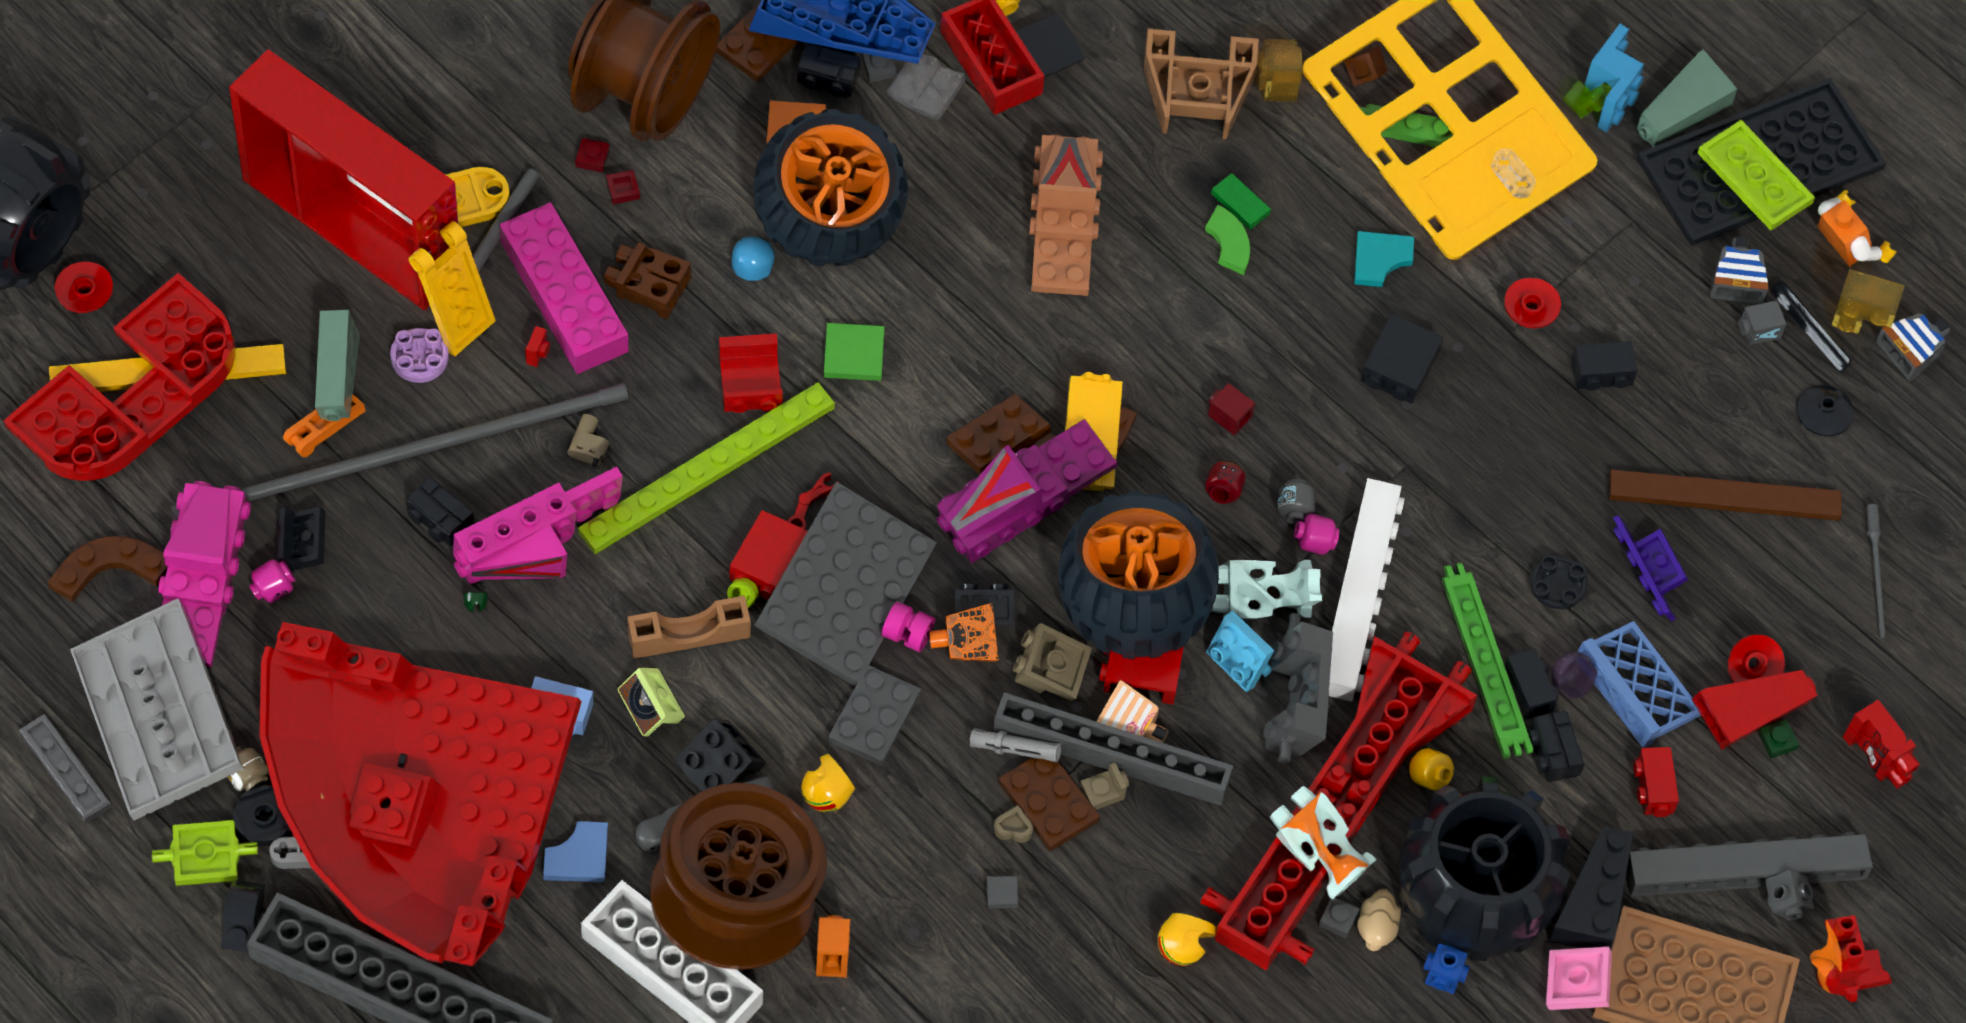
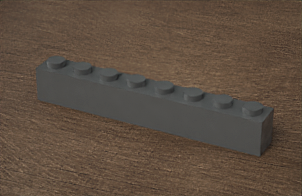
M1005 692L994 719L993 732L998 733L1001 730L1006 731L1008 735L1060 743L1061 755L1107 770L1109 764L1115 762L1119 771L1124 770L1126 776L1222 806L1231 779L1233 765Z
M1847 832L1835 837L1819 834L1808 839H1797L1796 837H1785L1780 841L1757 839L1751 843L1740 844L1737 841H1728L1721 845L1709 846L1707 843H1699L1685 848L1670 845L1658 850L1642 847L1630 852L1626 875L1630 897L1767 887L1766 879L1789 869L1806 875L1809 884L1866 880L1873 866L1866 834L1856 835V833Z

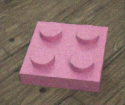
M1610 947L1549 950L1546 1005L1549 1010L1609 1007L1612 962Z

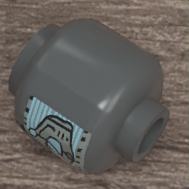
M1291 479L1280 487L1277 511L1287 522L1291 524H1296L1298 521L1303 522L1306 515L1314 514L1316 492L1307 481Z

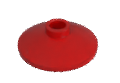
M93 262L71 264L60 272L55 281V294L59 303L66 309L77 313H89L100 309L109 301L113 293L111 275L104 267ZM84 290L90 291L86 294H81Z
M1524 278L1514 282L1508 288L1504 298V306L1509 317L1517 324L1527 328H1542L1550 325L1558 317L1561 309V299L1556 289L1548 282L1538 278ZM1527 306H1533L1535 309H1529Z
M1760 634L1749 635L1739 640L1732 648L1728 658V672L1734 683L1783 674L1785 668V658L1779 644L1772 638ZM1755 657L1756 665L1750 668L1749 660Z

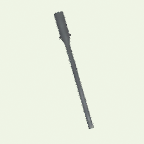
M1870 504L1867 505V535L1870 537L1873 546L1880 639H1885L1878 547L1882 531L1880 530L1878 505Z

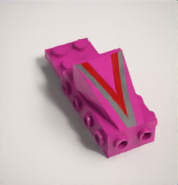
M618 467L566 492L560 483H557L455 533L453 557L456 562H454V567L460 578L465 577L469 585H472L480 580L555 579L564 577L566 575L567 552L562 544L572 538L576 520L577 522L585 521L593 514L592 512L601 508L609 509L617 504L621 496L623 479Z

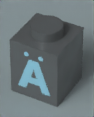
M1778 301L1745 307L1742 317L1739 319V330L1743 336H1746L1749 345L1781 339L1787 325Z

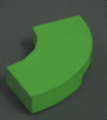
M1217 205L1206 225L1205 231L1212 235L1220 246L1221 254L1218 264L1244 275L1250 257L1248 235L1241 222L1230 211Z

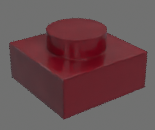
M582 138L575 160V167L603 173L610 151V143Z
M634 170L606 175V183L612 205L640 199V191Z

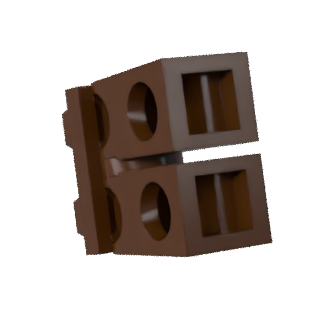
M638 242L635 248L622 244L617 251L616 262L625 266L621 270L610 265L604 274V283L616 289L617 297L624 300L626 298L632 303L642 304L657 311V316L668 320L679 297H681L692 278L691 262L653 248H646V245Z

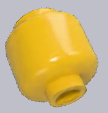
M1431 748L1418 751L1410 761L1409 772L1411 779L1414 783L1430 790L1437 791L1448 785L1453 777L1454 765L1451 758Z

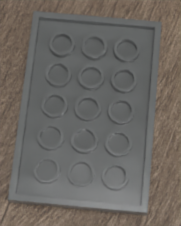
M836 482L754 626L856 687L864 670L870 664L884 639L882 629L892 606L896 601L904 603L937 542Z

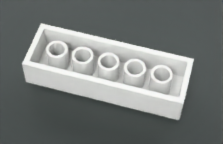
M623 880L581 923L582 938L689 1023H747L763 1005V990L738 970L720 968L703 963L676 947L659 927L650 901Z

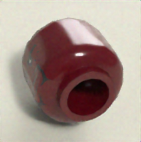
M1219 461L1212 465L1208 473L1205 491L1217 503H1233L1239 499L1243 491L1246 474L1234 462Z

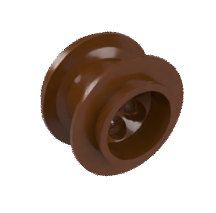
M596 0L578 31L569 58L568 76L572 81L570 97L573 108L582 113L589 112L596 108L609 94L632 105L630 131L635 139L642 142L649 139L661 141L668 137L682 122L695 102L707 78L718 46L720 21L717 15L711 13L710 6L705 1L694 0L690 2L675 18H672L651 8V0Z
M729 783L706 789L682 803L673 812L664 828L660 843V859L656 864L650 884V903L654 917L665 936L676 947L703 963L727 969H752L772 964L790 954L808 933L814 915L815 898L821 890L826 874L827 857L824 842L807 813L793 800L773 789L749 783Z

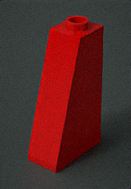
M1803 670L1705 688L1699 691L1692 698V701L1721 750L1760 730V728L1808 704L1818 694L1816 693L1813 680L1806 676Z

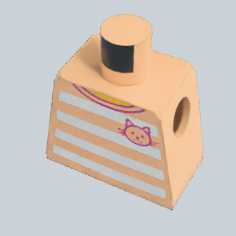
M1121 680L1096 721L1161 743L1164 742L1169 731L1155 724L1159 711L1157 705Z

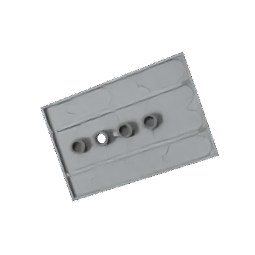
M179 598L70 649L127 810L134 821L145 816L147 813L150 814L173 803L174 800L177 801L201 790L202 787L205 788L228 777L230 774L232 775L244 769L188 615Z

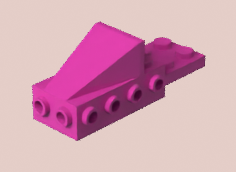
M196 481L194 484L185 483L184 492H179L176 508L180 511L178 520H173L171 539L164 550L163 556L165 565L168 568L166 576H161L159 593L163 597L162 606L179 598L188 615L206 667H212L222 617L226 613L227 604H231L234 588L231 584L233 576L237 575L239 569V558H237L239 548H242L244 544L245 530H243L244 521L249 519L251 503L247 501L245 493L238 487L224 486L223 488H216L207 482Z

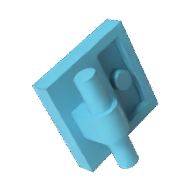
M1234 611L1225 615L1206 653L1246 692L1255 687L1261 674L1266 677L1272 672L1268 661L1274 650Z

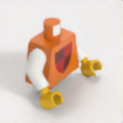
M1844 190L1836 198L1826 200L1819 205L1818 212L1821 217L1818 229L1849 267L1858 261H1877L1880 259L1882 262L1888 263L1897 253L1896 250L1890 248L1891 244L1887 241H1884L1880 247H1872L1869 230L1851 208L1856 201H1852L1847 196L1849 193L1847 190Z

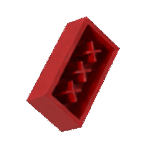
M971 0L941 13L940 33L993 115L1043 94L1044 74L996 0Z

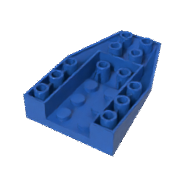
M761 0L749 31L918 64L936 23L907 0Z

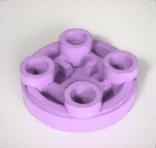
M414 328L402 330L396 334L391 346L390 358L394 371L401 378L410 382L423 383L439 377L444 372L448 364L449 353L439 330Z

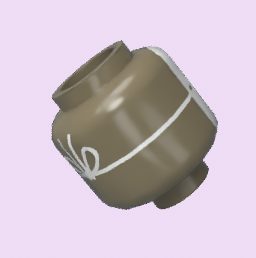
M240 746L236 747L244 769L232 775L230 774L227 777L237 791H249L253 787L262 786L267 781V764L256 749L249 747L242 750Z

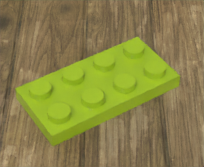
M1742 120L1704 143L1698 149L1697 153L1770 231L1814 202L1815 197Z

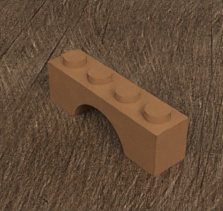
M745 596L717 600L705 611L688 617L670 618L660 615L657 611L628 616L627 629L633 659L750 638L751 621Z

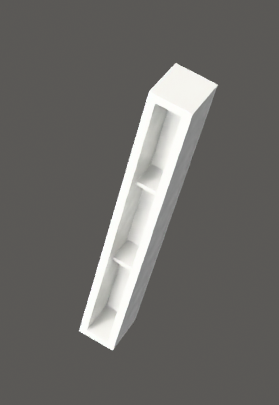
M1367 478L1332 628L1330 697L1352 702L1355 691L1361 692L1365 675L1359 674L1361 665L1367 666L1370 649L1365 648L1367 640H1373L1376 624L1371 623L1372 615L1379 614L1382 598H1378L1377 593L1378 589L1384 590L1388 573L1382 571L1384 564L1390 565L1393 548L1388 547L1390 539H1396L1399 523L1394 522L1395 514L1401 515L1405 500V498L1399 497L1402 486Z

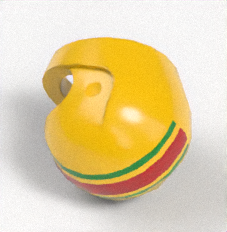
M827 753L820 757L821 766L819 769L808 771L805 774L801 786L802 795L806 803L812 809L819 812L839 810L847 803L855 790L854 785L845 772Z
M1172 913L1161 926L1158 933L1159 951L1168 962L1174 965H1192L1205 954V950L1199 945L1198 938L1214 937L1216 927L1197 917Z

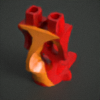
M1855 915L1824 921L1828 932L1827 945L1822 949L1812 952L1810 955L1811 963L1817 968V983L1823 990L1831 994L1842 995L1849 1002H1856L1857 990L1892 983L1890 974L1880 964L1881 957L1879 951L1865 950Z

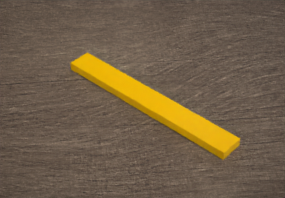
M283 344L235 348L233 367L225 380L286 374ZM143 358L70 364L74 370L99 392L129 389L153 369ZM68 365L50 366V380Z

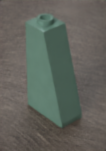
M1703 49L1641 114L1637 127L1641 138L1648 141L1652 147L1665 143L1732 105L1737 88Z
M349 310L320 311L315 408L320 418L328 421L350 418L360 333Z

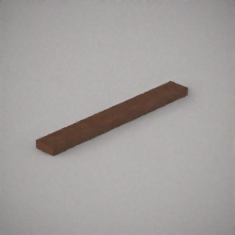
M1611 470L1609 500L1840 521L1842 516L1840 490Z

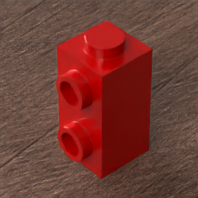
M1671 747L1641 748L1638 758L1633 761L1634 776L1639 777L1640 786L1637 788L1638 804H1643L1644 815L1666 817L1674 814L1679 799Z

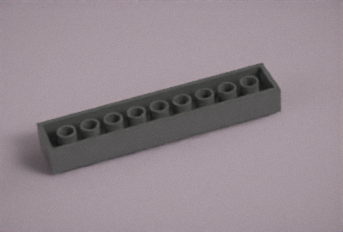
M278 892L247 942L250 959L388 1023H553L552 1019Z

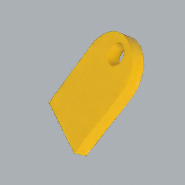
M475 167L446 174V176L455 181L458 224L461 227L496 218L510 197L507 180L494 169ZM493 186H497L502 189V191L496 195H492L487 192V190Z

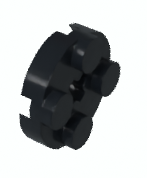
M262 785L253 787L242 794L239 798L240 801L236 808H234L233 820L238 834L247 843L257 841L258 847L270 846L273 841L291 835L292 831L277 805L272 786ZM265 810L267 814L272 813L273 815L269 817L268 821L263 822L256 819L260 817V811Z

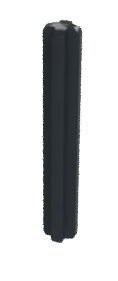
M1782 280L1774 284L1771 293L1833 365L1840 371L1847 368L1851 363V358L1790 287Z

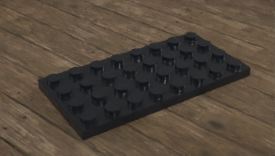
M1831 78L1639 152L1637 156L1639 164L1691 246L1759 219L1697 153L1701 145L1740 120L1755 133L1814 197L1881 171L1886 166L1885 160Z

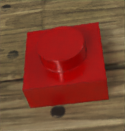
M535 326L526 347V364L538 367L541 357H547L550 349V342L547 341V329Z

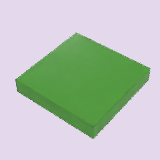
M827 323L824 378L881 381L884 326Z

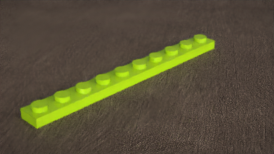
M819 383L814 384L578 527V534L592 552L597 554L835 409V402Z

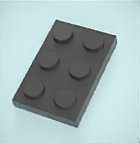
M867 665L829 734L828 742L882 766L919 699L921 688Z

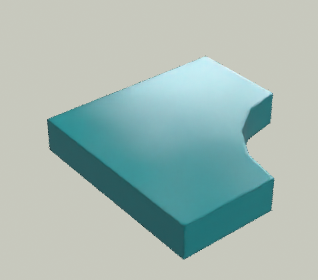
M1358 231L1354 284L1382 287L1386 276L1392 270L1402 266H1412L1414 237Z

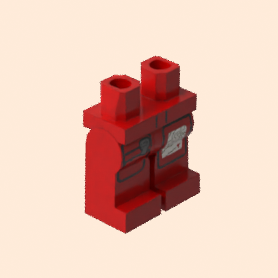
M1879 700L1857 712L1842 738L1849 746L1854 743L1858 744L1867 755L1871 768L1877 771L1875 775L1880 782L1889 778L1896 789L1908 783L1913 777L1911 773L1920 765L1912 754L1916 747L1915 743L1911 739L1906 741L1904 732Z

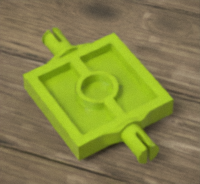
M234 820L173 825V840L170 849L152 850V862L171 861L174 867L176 886L230 882L238 880L237 864L240 856L258 855L257 841L250 843L238 842Z

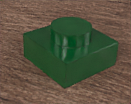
M1787 720L1760 728L1758 732L1770 759L1795 751L1799 747V743Z

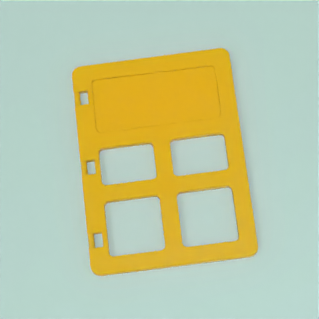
M1399 0L1308 58L1304 62L1302 71L1367 157L1377 166L1381 175L1416 220L1430 234L1441 252L1448 259L1456 260L1593 171L1597 165V157L1473 0H1447V2L1474 34L1480 45L1436 73L1431 72L1397 30V26L1437 0ZM1377 40L1391 54L1412 81L1414 87L1373 114L1365 115L1333 75L1331 68ZM1490 62H1495L1518 90V94L1476 122H1471L1448 95L1447 90ZM1329 84L1339 94L1333 99L1324 88ZM1423 105H1430L1452 132L1453 136L1416 161L1405 165L1386 143L1381 133ZM1381 150L1391 160L1387 165H1384L1376 155ZM1434 217L1444 228L1438 233L1428 222Z

